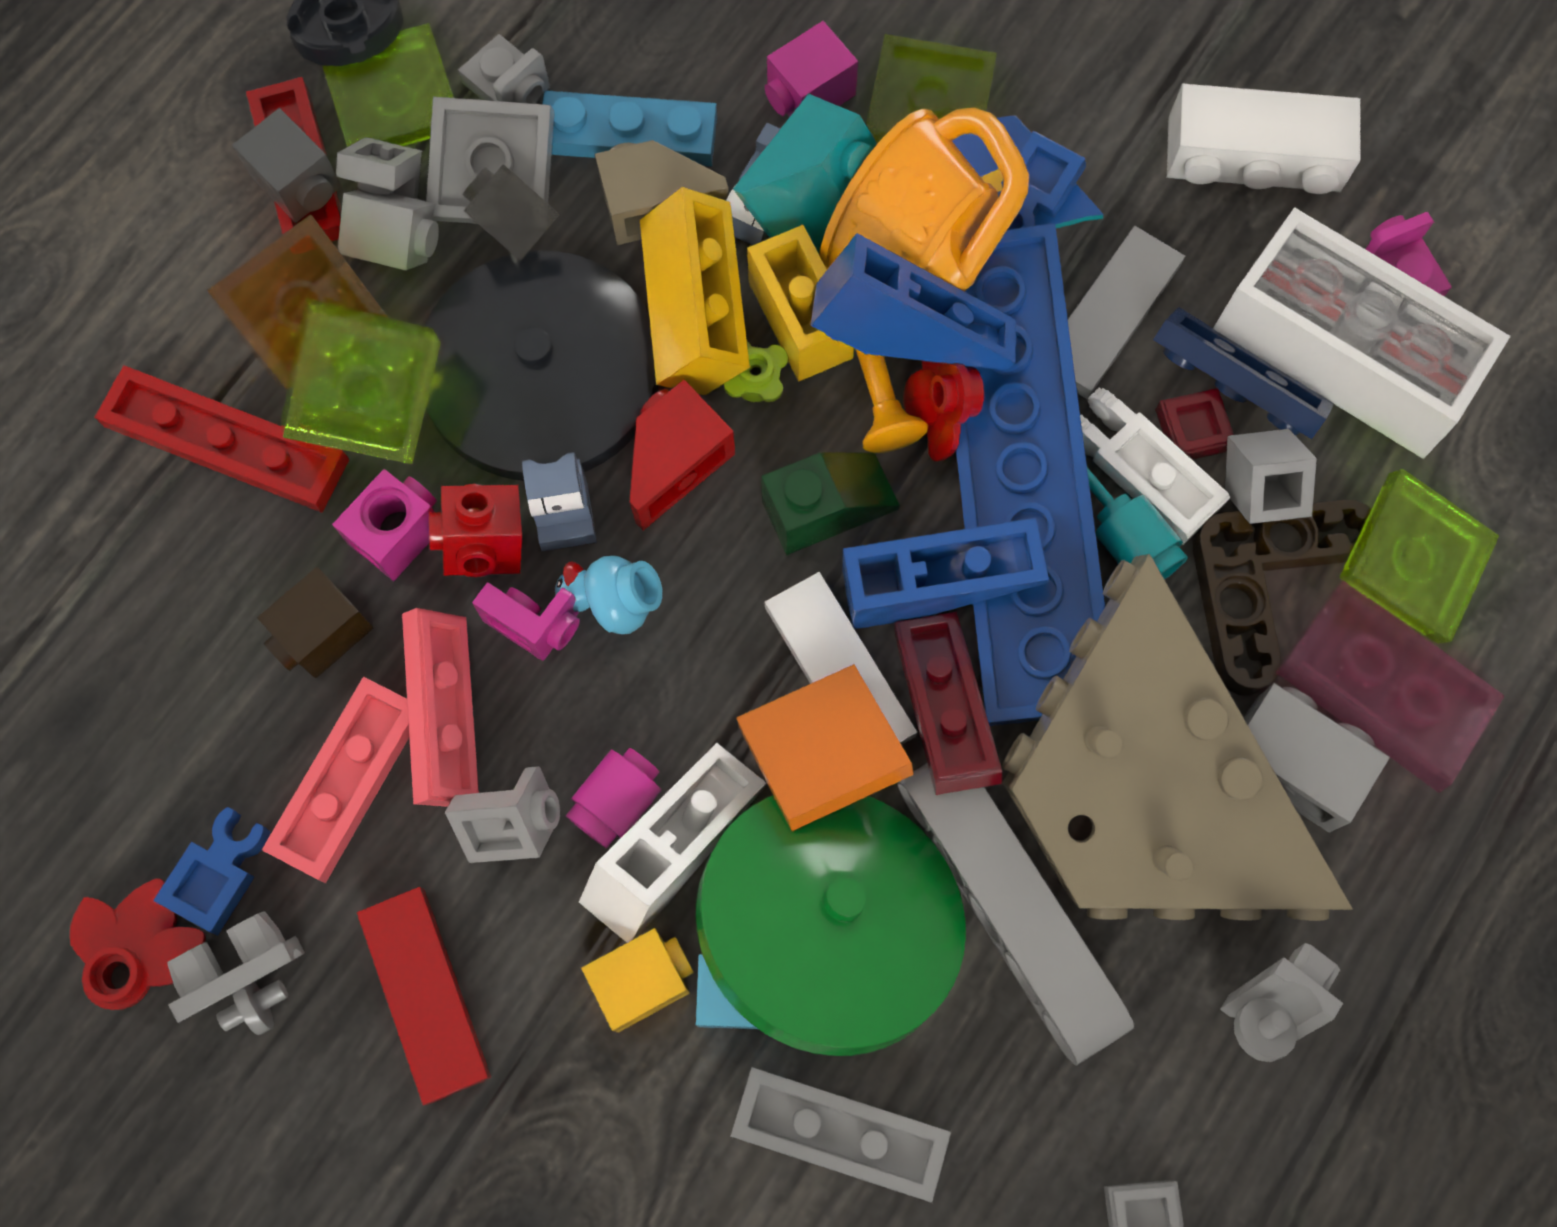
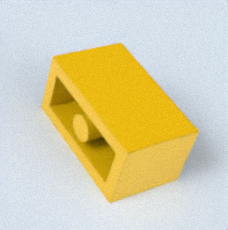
M804 225L748 247L749 284L780 346L785 349L788 355V362L798 382L853 359V347L833 340L824 332L811 326L816 283L827 269Z

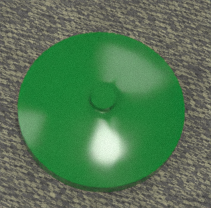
M774 795L758 802L742 813L721 836L706 863L697 893L696 925L700 948L705 963L720 991L735 1010L749 1023L775 1040L799 1050L830 1056H852L880 1050L902 1040L921 1026L943 1003L952 989L961 968L966 941V920L959 887L949 865L936 845L915 823L895 808L870 796L794 831H791Z

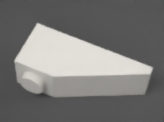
M716 743L596 862L579 903L625 942L628 943L637 938L675 897L712 852L727 828L745 812L760 794L766 782Z

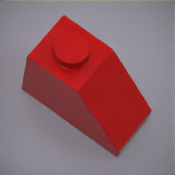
M685 380L681 381L670 391L662 389L651 396L642 407L641 415L636 420L630 505L635 523L642 531L735 455L734 431Z

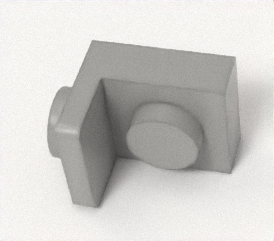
M500 34L495 36L458 69L462 84L481 100L539 104L544 97V91L550 88L543 55L534 48L524 55Z
M365 137L337 153L336 177L356 181L358 189L368 193H394L418 199L422 151Z
M537 766L524 769L514 790L455 795L445 814L469 863L540 858L553 829L559 823L560 804L556 793L549 789L541 768Z

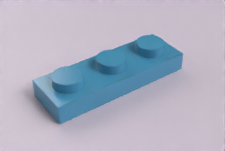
M544 91L543 104L551 105L555 111L552 155L595 158L596 153L608 151L621 143L638 144L654 140L703 166L712 167L717 123L716 103Z

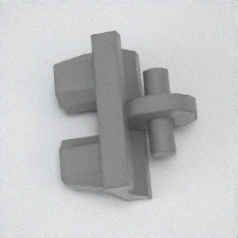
M265 911L226 930L243 962L242 965L223 974L207 942L167 962L173 984L180 996L178 1000L168 1004L177 1023L232 994L235 1004L216 1014L217 1020L224 1031H228L244 1021L256 1035H261L273 1028L274 1021L270 1007L288 998L286 987L281 980H277L260 989L254 981L305 954L296 936L285 941L279 928Z
M1305 943L1294 950L1289 960L1283 957L1230 993L1220 1010L1229 1017L1235 1018V1036L1239 1045L1248 1055L1265 1062L1279 1060L1292 1051L1297 1040L1334 1020L1343 1003L1329 993L1328 990L1340 972V968L1312 945Z

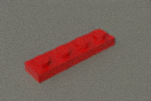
M123 365L94 417L105 428L323 513L350 460L346 453L339 448Z

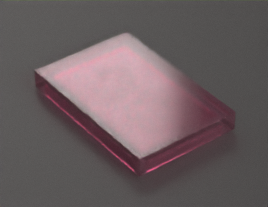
M1345 580L1332 591L1276 671L1277 674L1308 695L1343 723L1353 725L1366 732L1374 740V745L1438 793L1452 785L1504 698L1502 693Z

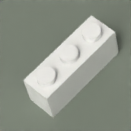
M1182 84L1169 115L1167 178L1186 179L1194 184L1226 182L1245 184L1253 189L1285 187L1304 189L1312 194H1324L1331 191L1341 192L1360 162V98Z

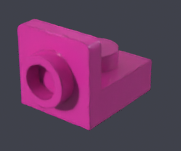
M1428 212L1405 220L1403 215L1395 216L1383 222L1371 232L1370 237L1372 240L1365 250L1442 296H1445L1452 288L1451 284L1423 240L1424 235L1434 223Z
M487 582L472 602L484 623L541 661L546 659L553 648L558 651L563 649L575 634L580 623V619L576 617L579 612L573 610L576 602L575 596L565 588L559 590L541 616H538L541 611L538 604L513 587H510L505 594Z

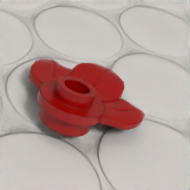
M922 361L923 370L911 374L906 381L903 396L904 410L907 414L918 417L928 424V454L932 461H943L953 455L958 448L961 424L965 423L968 417H975L980 413L984 402L983 381L979 371L973 366H965L958 363L947 364Z
M155 878L136 888L116 909L98 899L84 897L80 902L70 925V943L74 951L85 963L82 973L84 992L88 999L98 1007L109 1010L127 1009L141 1001L150 987L172 985L173 980L167 962L205 943L206 933L204 931L191 927H176L177 914L153 901L164 885V880ZM124 963L130 971L129 980L123 987L117 989L112 984L111 975L118 965Z

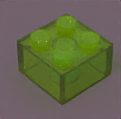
M306 298L281 417L283 438L413 464L441 345L434 330Z

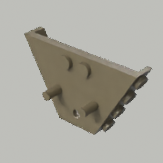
M1151 555L1135 556L1131 564L1125 560L1121 561L1103 590V595L1110 598L1102 614L1097 621L1088 618L1070 646L1069 652L1075 655L1076 658L1064 679L1057 675L1054 676L1040 696L1036 710L1043 715L1029 737L1021 733L1012 744L1002 764V768L1009 771L1003 784L1067 896L1079 908H1087L1088 917L1106 920L1125 919L1128 917V909H1153L1154 917L1169 920L1195 918V909H1220L1221 917L1233 920L1262 919V909H1287V917L1308 921L1328 920L1329 910H1353ZM1078 815L1088 816L1093 826L1091 834L1084 840H1074L1068 833L1070 820Z

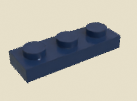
M1180 307L1165 320L1153 339L1165 347L1163 353L1173 363L1188 370H1194L1195 367L1199 368L1216 379L1214 384L1224 395L1242 403L1246 402L1247 399L1268 412L1267 418L1274 426L1280 430L1289 429L1295 436L1301 432L1312 439L1327 419L1334 405L1331 401L1217 332Z

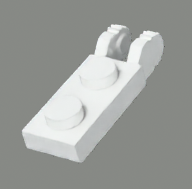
M1099 387L1088 397L1089 407L1109 429L1118 433L1109 439L1093 423L1091 424L1088 419L1080 415L1085 454L1094 457L1093 462L1133 499L1140 495H1145L1183 540L1182 544L1184 545L1205 522L1230 499L1229 493L1140 412L1136 415L1120 399H1117L1114 394L1110 393L1109 390Z

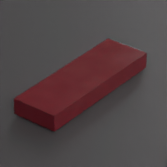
M957 612L894 622L895 639L935 795L1001 784L1002 768Z

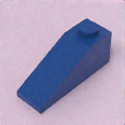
M856 233L816 283L811 326L824 332L831 339L843 342L865 354L947 364L958 363L965 366L1007 371L1015 363V319Z
M1036 518L843 548L842 572L851 623L854 629L922 618L1043 585L1049 581Z

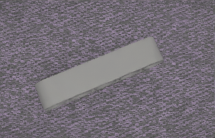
M927 763L914 770V775L897 782L899 791L914 818L945 858L960 891L1066 1057L1077 1066L1133 1030V1020L1124 1003L986 789L981 787L935 795Z

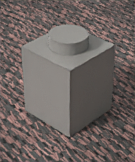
M360 189L344 193L337 254L402 270H408L428 262V257H431L436 249L439 235L438 224L436 221H433L435 203L394 193L373 194Z
M1289 429L1228 436L1225 490L1229 493L1230 500L1249 524L1312 517L1317 458Z

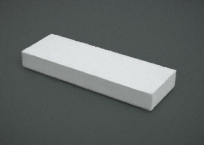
M820 572L765 601L766 611L810 684L855 664L900 744L902 745L916 737V729Z

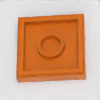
M855 664L736 717L739 728L791 831L914 775L912 762Z

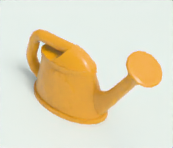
M975 107L956 109L940 119L931 110L920 109L910 113L898 122L878 142L863 161L832 214L819 252V256L826 269L832 265L856 233L965 292L973 285L977 275L1021 210L1028 194L1029 173L1025 161L1005 126L992 113ZM963 134H974L984 142L1003 177V188L999 197L997 190L990 183L984 182L952 142L954 139ZM856 349L874 405L872 407L874 414L873 426L863 440V449L872 453H884L915 443L927 433L928 424L918 417L907 414L903 410L900 401L896 400L884 356L865 354Z

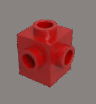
M468 484L464 486H441V512H428L429 546L430 550H442L443 576L465 575L469 577H482L488 574H520L522 526L518 485Z

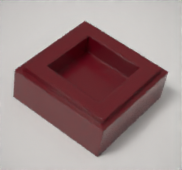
M1217 388L1159 401L1155 410L1163 434L1189 458L1193 460L1227 452L1228 436L1234 434Z

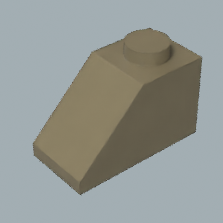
M654 140L638 144L621 143L608 151L595 154L600 183L617 245L642 240L640 219L681 187L722 200H726L729 195L728 184L724 176Z

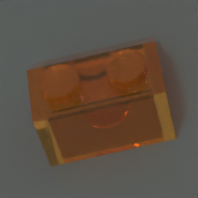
M312 215L306 217L207 289V292L241 340L274 381L290 394L390 320Z

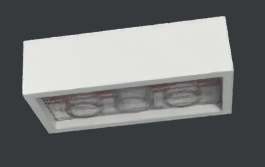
M1295 207L1237 287L1213 327L1217 332L1422 459L1458 423L1510 338V335Z

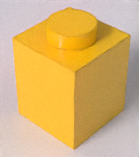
M655 928L581 968L612 1031L621 1032L690 994L683 979L694 973L677 938L673 937L664 942Z

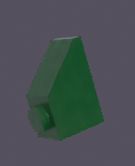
M820 452L761 476L762 503L786 556L897 511L900 507L875 453Z

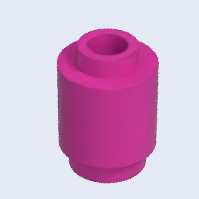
M631 748L623 756L614 750H610L571 798L575 804L566 814V817L593 840L607 849L616 837L620 839L635 825L662 791L653 781L660 772L647 759Z

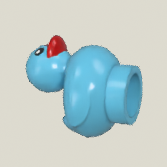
M603 556L590 564L587 571L578 563L570 561L564 566L563 574L560 575L555 585V595L561 588H565L574 594L576 602L573 610L575 612H583L590 608L597 622L609 633L631 634L643 625L648 613L656 610L662 601V585L655 569L645 561L631 563L619 556Z

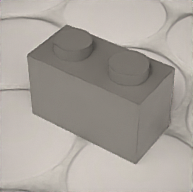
M1274 683L1255 698L1243 717L1298 813L1327 832L1334 831L1351 823L1390 757L1373 747L1375 744L1374 740L1363 730L1347 723L1337 724L1317 711V704L1305 693L1291 687L1281 688Z

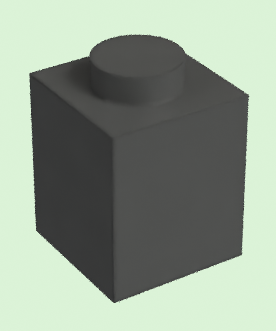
M280 108L232 144L250 177L295 223L310 211L322 208L330 200L332 194L342 187L327 155Z

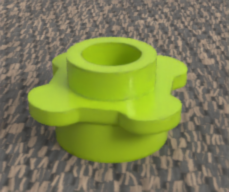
M747 342L750 368L724 383V389L727 394L734 398L741 397L751 402H773L779 399L783 393L780 374L781 369L788 363V355L785 349L779 345L760 348L752 347ZM753 367H759L762 372L759 375H752L750 370Z

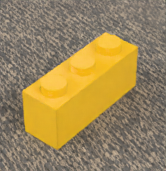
M681 187L640 219L656 385L674 388L681 381L685 380L698 394L706 395L750 368L731 203Z

